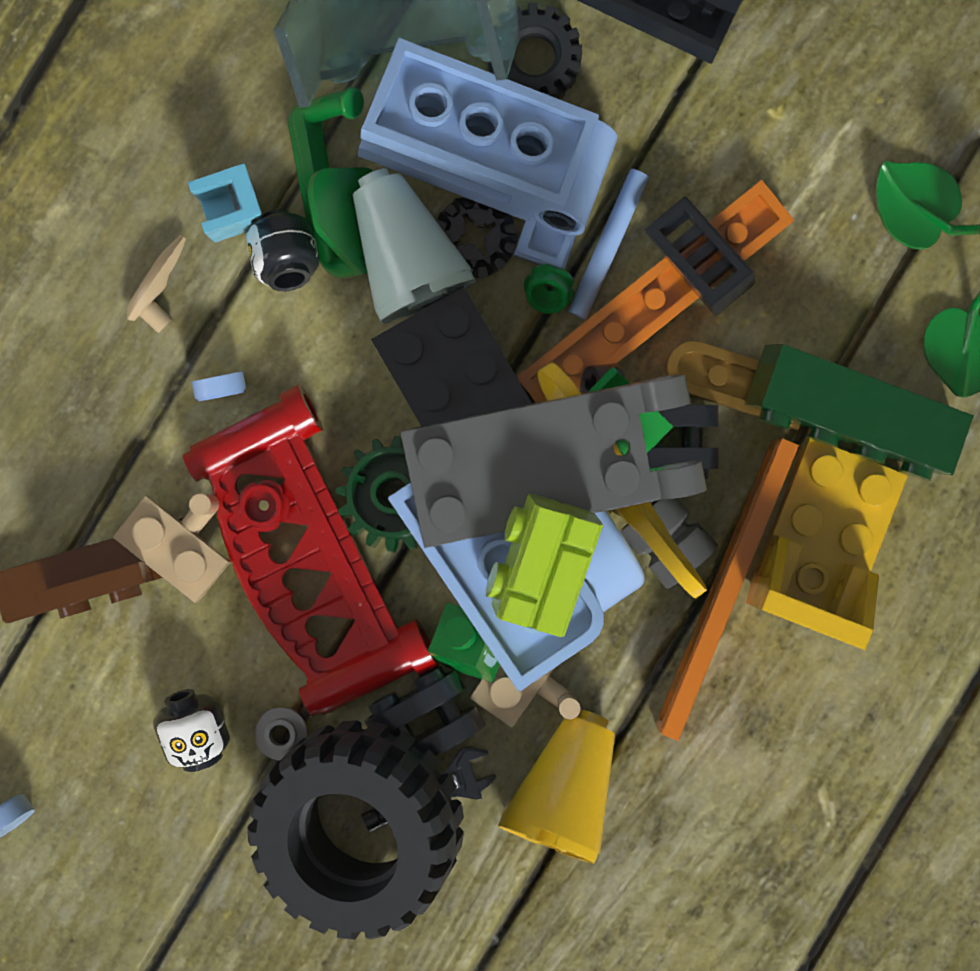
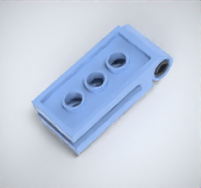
M399 38L362 126L360 135L362 141L359 146L358 157L528 222L531 221L534 214L535 219L541 225L554 232L564 235H579L584 232L617 142V134L609 125L598 120L599 115Z

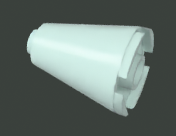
M382 168L358 180L360 188L352 196L375 314L378 315L380 322L389 323L411 316L424 309L423 306L443 298L462 286L467 289L475 284L476 281L472 274V268L401 173L390 175L387 168Z

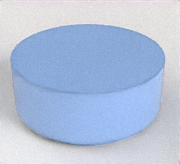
M243 371L191 381L194 398L198 399V402L244 393V390L247 389Z
M18 794L0 805V838L15 829L35 812V808L24 794Z

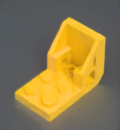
M807 438L751 580L746 603L866 650L874 630L879 575L871 572L908 475L858 457L837 447Z

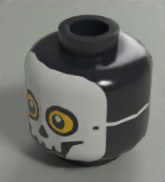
M282 209L271 210L263 214L246 234L253 274L259 282L270 286L273 290L286 292L301 288L308 283L310 277L313 276L319 267V253L313 227L303 216Z
M193 689L181 690L168 696L164 700L165 707L156 714L153 720L154 730L166 761L173 766L183 767V770L186 772L200 771L220 761L223 757L222 751L226 749L230 741V735L216 698L206 694L196 695Z

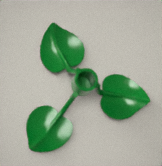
M885 161L880 166L875 185V200L878 214L887 232L900 244L912 249L925 250L937 242L942 231L950 236L980 234V224L952 225L949 223L961 211L962 195L958 183L947 171L935 165L922 162L896 163ZM980 291L971 302L968 313L958 308L945 309L928 322L923 335V351L929 366L955 396L967 398L980 392V315H978Z

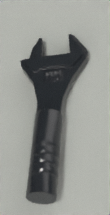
M471 746L464 747L441 773V775L449 773L457 787L451 798L458 796L475 800L482 799L481 791L490 786L496 779V775L493 774L476 780L470 761L488 755L487 750ZM375 808L361 814L369 833L389 824Z

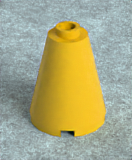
M580 710L579 715L574 719L564 718L500 815L498 827L535 844H542L555 849L556 852L595 864L601 850L615 733L606 729L609 720L586 710Z

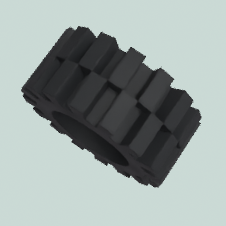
M538 3L528 4V9L521 11L520 6L511 9V15L507 18L503 15L497 21L496 30L491 31L487 48L489 72L554 98L561 99L565 96V91L568 88L571 89L576 82V77L580 70L582 44L580 45L579 43L580 34L577 28L572 29L570 26L571 19L564 13L561 17L555 14L556 8L547 5L546 10L537 9ZM529 37H539L546 40L552 46L555 53V60L551 68L539 75H530L523 72L514 60V51L517 45Z

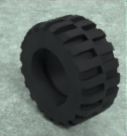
M358 720L342 721L336 729L331 725H326L315 730L307 739L302 738L261 782V790L253 797L249 810L253 820L247 826L248 843L250 846H257V850L251 855V859L258 874L264 872L268 880L264 883V887L271 897L275 899L279 896L287 904L284 911L295 920L300 915L311 922L309 928L323 934L328 929L336 930L337 937L342 939L356 940L360 932H364L367 939L385 937L390 928L393 931H401L411 925L416 916L424 914L434 901L457 861L456 856L463 843L464 831L461 827H458L464 818L462 802L458 799L451 800V796L457 787L450 774L445 773L441 775L436 766L440 760L430 749L423 754L413 746L416 738L404 731L398 737L388 733L390 727L386 724L372 722L367 729H362V724ZM346 794L359 798L373 806L383 815L394 833L398 848V858L388 862L371 863L360 861L342 852L331 842L323 830L318 815V796Z

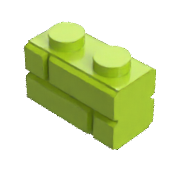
M528 493L524 508L517 506L513 508L505 530V541L511 542L504 564L496 562L493 565L486 586V597L493 598L491 605L497 618L523 627H532L537 631L554 636L565 637L603 528V523L595 513L566 503L562 504L556 500L533 493Z

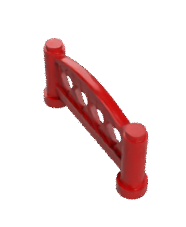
M298 384L280 393V401L191 445L190 451L182 456L188 472L196 482L204 478L210 482L212 494L219 501V508L216 514L222 538L239 583L268 632L293 663L305 673L307 685L299 688V693L309 714L315 716L319 713L326 715L413 671H416L418 675H422L438 667L439 661L428 653L431 641L417 619L399 628L397 627L344 518L340 516L339 508L305 442V439L323 431V426L311 399L304 388ZM244 474L285 478L281 487L283 488V495L289 498L290 511L287 518L280 522L308 525L290 559L285 563L274 561L270 555L272 544L262 539L260 531L256 527H249L240 519L238 513L240 492L238 491L237 483ZM290 568L332 573L314 605L308 610L299 609L294 604L293 595L295 591L287 588L284 583V574ZM322 615L355 619L335 655L326 657L318 652L316 647L318 638L312 636L307 630V621L311 616Z

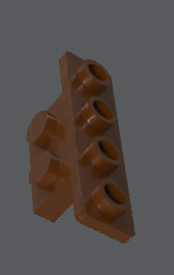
M111 538L0 571V613L5 623H11L58 609L61 619L92 610L89 599L109 594L111 604L142 595L140 584L163 577L146 565L145 561H141L117 540Z

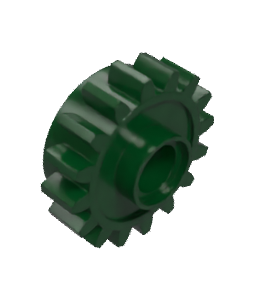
M394 436L391 447H385L380 440L374 439L372 440V452L366 455L357 449L353 452L358 461L354 468L343 466L341 472L348 477L347 486L337 487L336 494L347 498V505L341 507L338 512L342 517H353L355 519L349 528L351 534L356 536L365 530L368 531L366 545L375 548L383 538L385 539V546L388 552L396 553L399 540H404L409 549L415 550L417 549L416 539L395 508H387L382 500L383 490L389 483L394 481H402L405 485L411 483L402 438Z

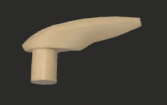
M179 235L157 258L128 304L127 320L135 321L140 316L156 332L160 333L173 319L154 300L167 286L169 274L174 268L186 241L184 236Z

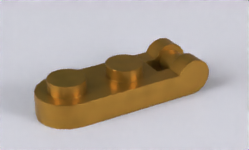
M697 341L682 343L671 352L666 361V375L685 374L690 396L755 417L760 415V410L744 405L759 360ZM791 422L789 428L798 430L800 425Z

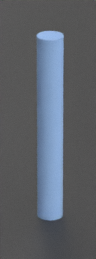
M630 169L568 309L569 314L587 320L648 182L649 176L636 169Z

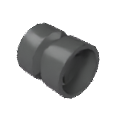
M679 498L661 499L651 502L671 538L694 569L701 565L717 549L719 545L699 523L687 524L689 510ZM627 523L620 532L629 546L637 555L649 554L651 556L648 567L666 589L677 584V580L662 564L641 535Z

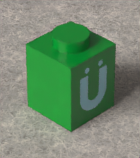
M447 602L428 653L446 668L455 669L458 672L493 683L500 665L462 607Z

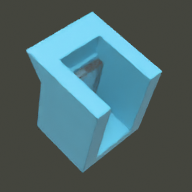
M245 163L187 182L190 192L201 202L207 220L201 223L203 231L214 242L248 232L255 223L254 219L260 218L262 214Z

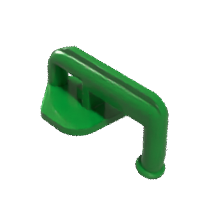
M348 87L344 91L329 93L293 107L288 118L289 133L305 218L313 227L319 253V262L328 274L335 278L346 279L367 273L352 195L360 188L358 180L373 172V170L366 167L330 168L321 122L341 115L348 119L357 118L363 110L364 97L362 92L356 87Z

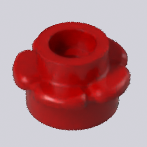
M262 480L260 484L255 482L249 483L243 488L239 496L238 513L240 519L245 525L249 527L254 526L260 532L273 531L279 527V522L286 519L289 514V498L283 495V488L275 481ZM263 500L269 504L266 511L261 510L259 507L260 502Z

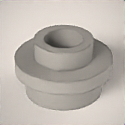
M277 707L267 711L259 719L255 728L257 746L263 754L275 760H281L302 738H308V728L303 717L297 711L287 707ZM283 725L288 728L290 732L288 742L278 743L272 738L271 732L274 726Z

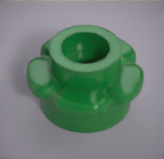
M541 264L532 269L531 275L525 277L523 286L529 305L538 312L545 314L557 313L565 305L569 304L574 297V290L572 289L574 280L570 273L563 268L550 264ZM545 284H551L554 287H548Z

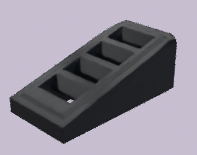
M686 196L644 229L648 237L714 316L725 310L756 282L751 268ZM689 219L694 226L671 244L666 237ZM703 236L707 242L688 258L684 259L681 253ZM717 253L721 259L699 276L695 270ZM731 270L734 274L713 291L710 286Z

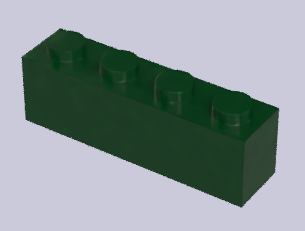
M785 344L764 346L744 404L760 410L758 420L783 429H789L791 422L809 428L806 435L809 439L837 447L839 440L856 445L853 454L858 457L884 464L886 457L902 462L901 472L927 481H931L933 473L954 475L974 417L972 414Z

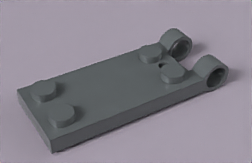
M685 374L659 377L400 430L424 548L505 532L511 511L515 506L524 508L528 493L598 513L661 499H675L705 492L707 487L701 460L679 462L650 469L639 415L645 412L662 411L690 404ZM618 439H625L629 444V449L624 455H616L613 451V444Z

